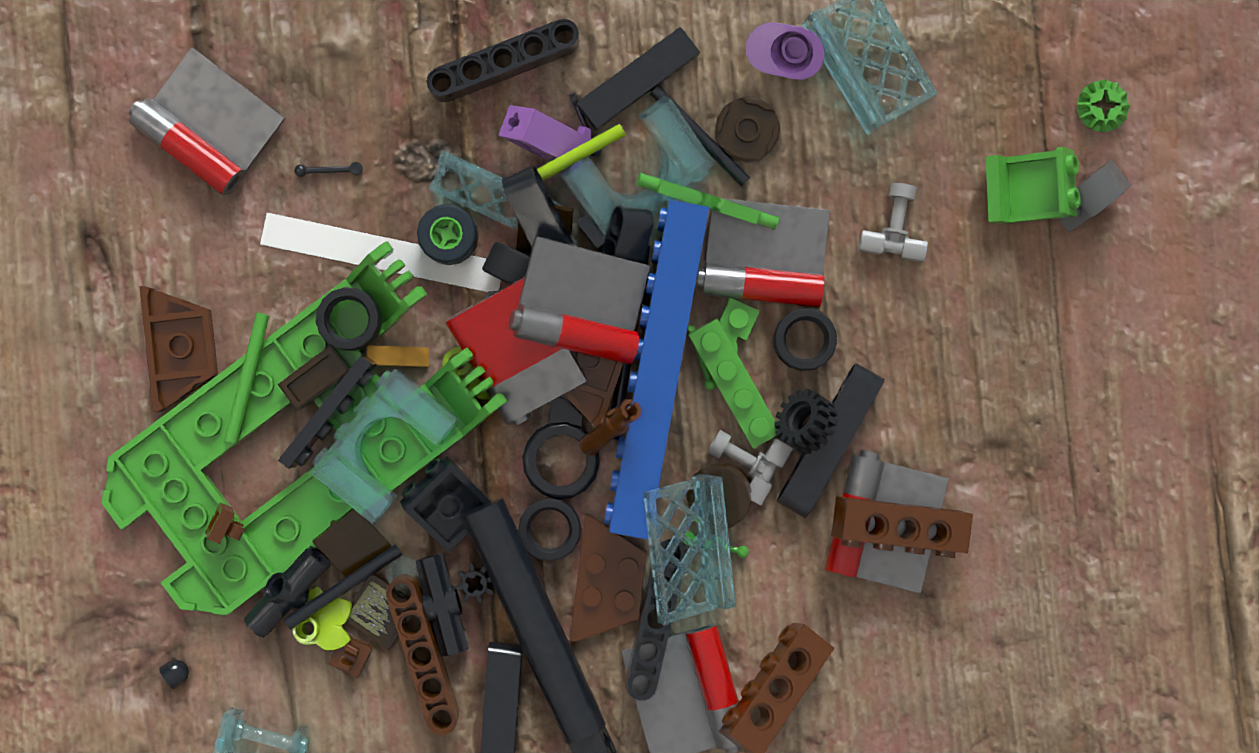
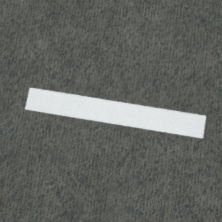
M271 213L266 215L261 245L359 265L371 251L388 241L394 250L390 256L382 259L376 265L380 270L388 269L393 262L399 259L406 265L398 272L399 274L410 270L414 277L485 292L499 291L501 283L500 279L482 270L486 258L471 255L460 264L444 265L429 258L419 244Z

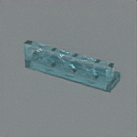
M442 150L437 161L439 168L429 190L518 230L517 216L510 219L502 216L498 206L499 203L508 200L502 185L503 177ZM446 170L459 175L462 188L449 192L439 187ZM464 178L474 183L466 186ZM483 186L489 190L493 201L482 205L472 202L468 190ZM465 192L467 199L458 196V194ZM494 192L503 195V197L496 199ZM553 201L555 205L563 206L562 204ZM494 205L497 213L486 208Z

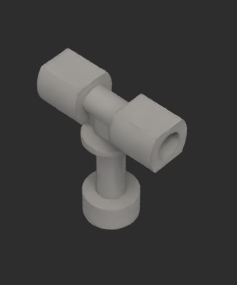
M891 183L888 197L895 200L890 227L883 228L882 233L863 230L859 241V252L881 255L882 252L900 254V259L920 263L925 261L928 242L908 238L909 232L903 230L907 202L915 201L917 187L904 183Z
M719 430L707 453L718 459L724 454L750 468L747 475L752 477L750 481L751 500L762 505L772 487V484L769 483L778 466L783 467L793 448L774 438L766 454L759 452L755 457L729 442L731 436Z

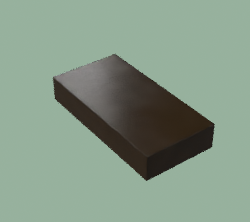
M330 345L277 385L294 408L300 411L342 380L350 368L337 350Z

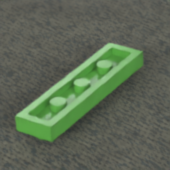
M716 318L689 333V337L752 448L754 449L777 436L775 432L778 429L774 427V422L776 421L718 319Z

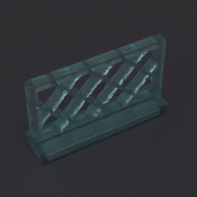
M838 0L822 10L820 8L809 14L802 23V27L814 32L821 40L825 50L824 63L866 134L870 135L885 124L933 98L938 93L882 0H870L873 4L871 15L855 10L857 0ZM851 3L850 8L844 7ZM833 12L848 15L845 30L834 27L827 16ZM853 17L870 22L866 36L850 31ZM875 24L885 26L890 33L888 43L872 38ZM848 38L865 43L861 57L851 55L846 48ZM870 45L886 49L883 64L867 60ZM892 51L903 54L906 59L905 70L888 66ZM865 66L881 71L878 85L866 82L863 77ZM886 73L903 77L900 92L883 87ZM908 79L919 82L925 94L920 97L905 94ZM882 94L898 99L895 111L886 115L880 105ZM903 100L909 102L906 105L902 106Z
M699 474L692 476V480L643 492L658 623L666 625L716 608L727 610L736 607L722 478ZM693 489L695 501L689 509L681 501L687 491ZM665 497L671 503L661 517L657 513L655 499ZM677 508L687 514L678 529L669 523ZM693 520L697 522L698 534L694 541L685 536ZM665 528L675 534L666 550L660 544V537ZM681 540L690 546L682 562L673 556ZM696 553H699L702 566L696 574L688 567ZM669 560L678 566L670 582L664 579V569ZM686 572L693 578V581L684 594L676 587ZM702 585L705 589L706 602L697 604L692 598L699 586ZM674 592L682 600L674 612L668 613L667 603Z

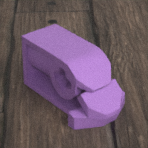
M510 105L498 136L539 157L553 161L591 140V129L579 126L578 130L575 131L536 109ZM588 157L562 170V172L574 175L587 162Z

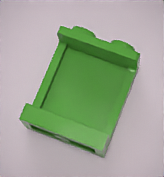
M1058 147L1056 151L1018 156H986L989 222L1002 225L1077 217V208L1080 206L1081 198L1075 184V174H1078L1079 162L1076 154H1074V150Z

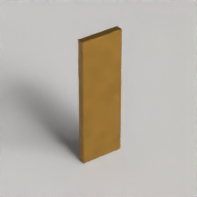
M367 346V356L377 364L376 366L429 367V347Z

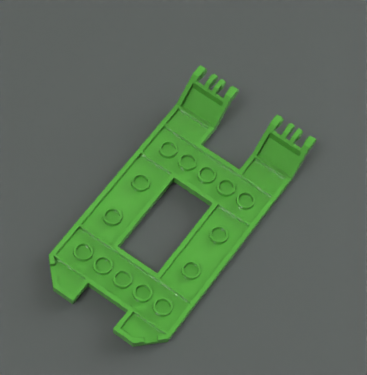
M388 241L371 251L345 280L263 341L237 444L291 404L277 384L330 346L319 334L316 325V313L322 299L331 291L343 287L356 288L372 296L378 303L382 314V326L376 340L393 328L413 306L428 295L422 286H418L402 300L398 296L396 291L413 279V274L410 270L403 273L390 284L388 283L392 276L406 266L402 260H396L382 273L376 267L382 259L387 258L393 253L394 249ZM345 300L338 303L330 314L332 330L344 339L359 337L368 326L369 316L367 310L361 303L355 300ZM335 348L350 369L360 356H364L361 352L363 349L348 351ZM468 348L449 360L426 383L401 402H398L373 369L376 375L364 389L359 387L353 394L352 398L355 399L353 405L344 415L338 413L331 422L345 444L243 521L234 511L233 520L244 524L245 530L239 541L224 535L221 543L218 544L208 540L205 531L219 503L221 502L230 507L231 505L204 469L237 445L226 442L224 439L245 354L108 457L106 469L108 471L106 489L103 490L101 504L121 530L126 529L149 511L187 562L161 582L180 609L228 615L265 588L267 581L273 574L286 572L306 548H309V546L317 548L312 540L331 526L330 522L332 520L337 521L354 506L363 514L469 434L493 412L508 402V400L502 393H498L483 407L480 405L475 397L492 387L494 382L489 377L471 391L468 389L472 382L486 372L482 366H478L463 380L459 377L456 370L470 362L474 356ZM339 382L314 400L319 408Z

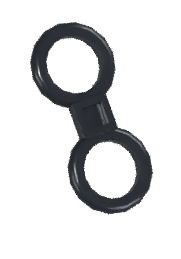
M564 395L550 401L548 424L533 433L526 443L522 456L524 473L531 486L542 495L554 499L573 498L586 491L596 479L600 466L599 452L594 456H588L592 450L590 449L586 453L587 463L585 470L577 481L569 485L556 486L548 483L541 477L536 465V456L539 447L546 439L554 435L565 434L574 437L580 442L588 434L582 428L583 414Z

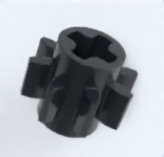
M470 562V572L468 574L461 570L458 571L457 574L463 578V581L455 589L464 590L466 593L464 596L465 602L473 596L476 597L478 603H482V594L484 592L493 595L495 591L489 587L491 580L486 573L485 567L476 569L475 564ZM480 575L482 577L480 583L484 588L471 589L472 582L468 578Z

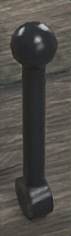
M576 93L569 95L581 125L589 128L584 114L577 107L579 100ZM602 149L591 154V156L599 157L602 154Z
M353 162L350 166L306 167L299 164L295 167L294 172L298 177L312 173L351 172L353 175L358 176L362 174L363 166L359 162Z

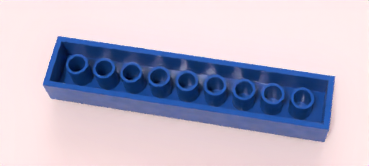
M669 200L668 208L661 207L657 231L664 233L662 241L655 240L651 262L658 264L656 274L649 273L646 295L652 296L650 307L643 306L640 328H646L644 340L639 339L638 350L634 360L640 361L638 373L631 372L628 392L634 393L632 405L635 401L640 405L641 416L628 426L629 430L627 431L626 438L619 437L616 457L622 458L620 471H613L610 486L611 491H616L615 502L607 503L604 524H610V533L648 540L650 537L709 207Z

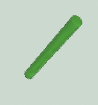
M256 312L224 439L226 442L235 444L238 442L269 315Z

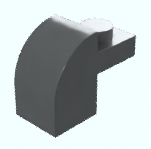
M1111 159L1076 186L1081 198L1080 206L1077 208V217L1058 219L1070 232L1109 206L1127 191L1131 184Z

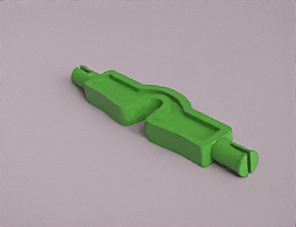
M641 172L636 180V186L644 187L691 204L707 206L709 209L772 228L773 230L777 228L779 222L778 216H773Z

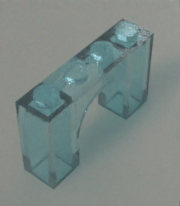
M663 96L638 115V118L658 145L661 153V169L657 178L686 186L691 181L694 183L698 182L709 174V168L715 162L671 99ZM588 157L571 165L559 174V177L605 237L611 214L616 206L649 209L654 216L658 211L656 208L666 200L669 202V200L676 199L649 189L630 195L615 192Z
M394 369L392 372L387 370L375 384L378 390L371 398L366 396L354 410L357 416L350 424L345 422L341 425L333 436L336 442L329 450L324 448L319 452L312 462L315 467L310 472V474L372 524L377 523L399 496L375 478L363 463L361 445L368 429L382 419L396 417L408 422L435 445H441L461 420L399 369Z

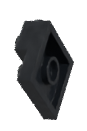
M446 456L443 460L439 458L433 460L425 470L427 475L419 483L413 481L404 488L401 493L403 499L400 500V503L407 514L445 550L450 552L469 533L462 516L479 506L491 502V500L471 481L469 476Z

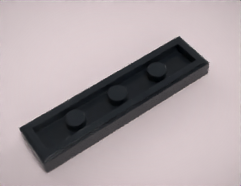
M680 26L578 101L577 107L597 131L699 56L700 51Z

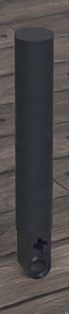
M504 499L493 500L462 516L464 524L565 743L569 744L572 753H617L605 727L606 721Z

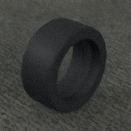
M343 287L331 291L322 299L316 313V325L319 334L327 344L340 350L357 351L366 348L376 340L382 326V314L378 303L371 295L356 288ZM345 300H355L361 303L369 316L365 332L353 339H344L338 336L332 330L330 324V314L333 308Z
M812 308L797 309L785 315L777 324L773 335L774 349L778 358L786 366L798 371L814 370L825 365L833 356L837 346V332L832 321L823 312ZM798 321H811L817 324L824 334L822 350L810 359L795 357L786 345L788 329Z
M545 498L537 500L526 508L520 518L518 532L530 555L538 560L554 561L564 558L573 551L580 539L581 524L579 515L571 505L561 499ZM545 510H555L563 514L569 525V535L566 541L559 547L552 549L543 548L536 544L530 531L531 522L534 517Z

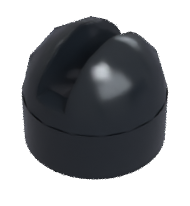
M171 660L159 668L163 679L172 689L183 684L188 678V666L183 661Z

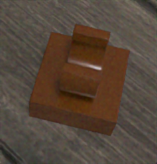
M221 502L219 503L205 531L208 540L220 544L224 535L238 541L240 540L245 528L243 527L244 524L233 520L235 513L232 507Z
M350 636L351 641L346 646L334 650L328 664L358 678L373 646Z

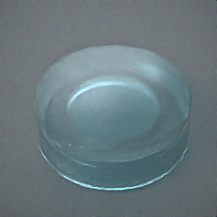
M402 555L388 564L386 568L388 582L391 583L400 574H409L418 580L419 573L416 561L410 556ZM400 583L395 585V588L407 589L409 586Z

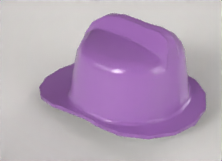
M765 23L757 26L750 33L746 42V55L749 62L757 70L766 74L804 80L816 74L824 62L825 50L821 40L814 32L806 28L783 23Z

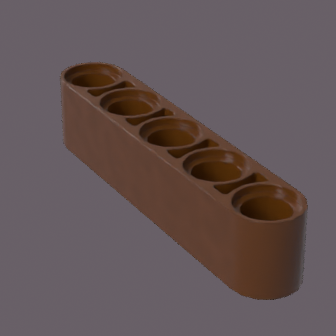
M400 574L387 587L386 598L426 723L433 733L446 735L456 726L459 717V707L443 657L440 655L432 623H429L424 610L419 583L412 575ZM403 583L409 586L411 597L403 599L397 596L395 585ZM408 615L417 616L421 621V628L416 630L408 628L405 624V617ZM426 647L430 650L432 658L427 661L418 659L415 655V649ZM430 678L437 679L442 689L438 692L429 691L425 686V680ZM446 710L450 713L452 720L448 723L439 722L435 717V712Z

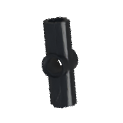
M309 546L284 574L280 572L273 574L266 583L265 595L244 618L246 626L255 635L264 638L290 610L296 611L304 606L309 598V588L331 565L328 558L317 548Z
M444 553L416 560V567L424 591L422 595L424 610L429 623L433 625L441 657L468 650L469 645L466 631L461 619V601L458 591L452 585Z

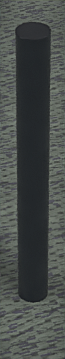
M657 86L650 95L741 187L750 179L749 175L660 86Z
M394 544L284 618L286 625L292 630L403 554L397 545Z

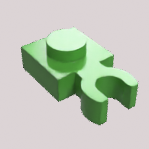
M729 298L719 322L737 352V338L747 341L760 311Z

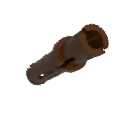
M629 399L625 400L618 408L607 412L604 416L606 418L580 440L579 446L581 451L586 454L592 449L588 456H594L614 437L626 433L629 430L628 426L640 418V405L635 401L633 405L628 407L632 404V400Z

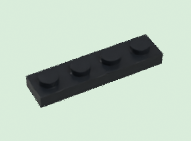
M360 356L278 459L282 465L290 469L295 468L297 465L302 467L307 463L314 453L311 447L318 439L323 441L334 428V425L331 423L338 413L344 415L355 401L352 398L353 394L359 387L364 389L376 375L373 369L377 364L368 356Z

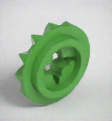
M1105 79L1090 83L1081 91L1077 100V112L1080 120L1093 131L1109 132L1115 130L1127 119L1131 106L1127 98L1128 92L1123 91L1118 83L1106 81ZM1103 95L1106 97L1107 103L1116 105L1108 109L1105 116L1102 108L1091 106L1100 102Z

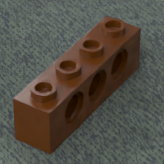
M836 496L831 536L842 539V545L848 547L862 548V542L874 543L873 548L878 550L893 551L894 546H904V552L924 555L925 549L936 550V556L955 558L956 552L968 554L973 514L953 509ZM873 516L875 526L872 531L867 532L866 522ZM904 520L906 523L905 532L899 536L897 533V527L899 523ZM933 524H935L937 532L936 535L932 539H930L928 534L929 529Z
M792 623L781 631L778 636L779 643L774 651L769 652L762 659L759 665L761 670L754 680L752 679L746 683L741 691L742 698L736 707H732L726 712L722 719L723 726L719 733L745 753L766 752L834 650L832 645L805 624ZM794 652L797 656V663L791 669L788 659L791 653ZM776 679L779 684L778 692L774 696H772L770 693V684L772 683V681ZM758 707L760 718L753 724L751 713L753 709Z

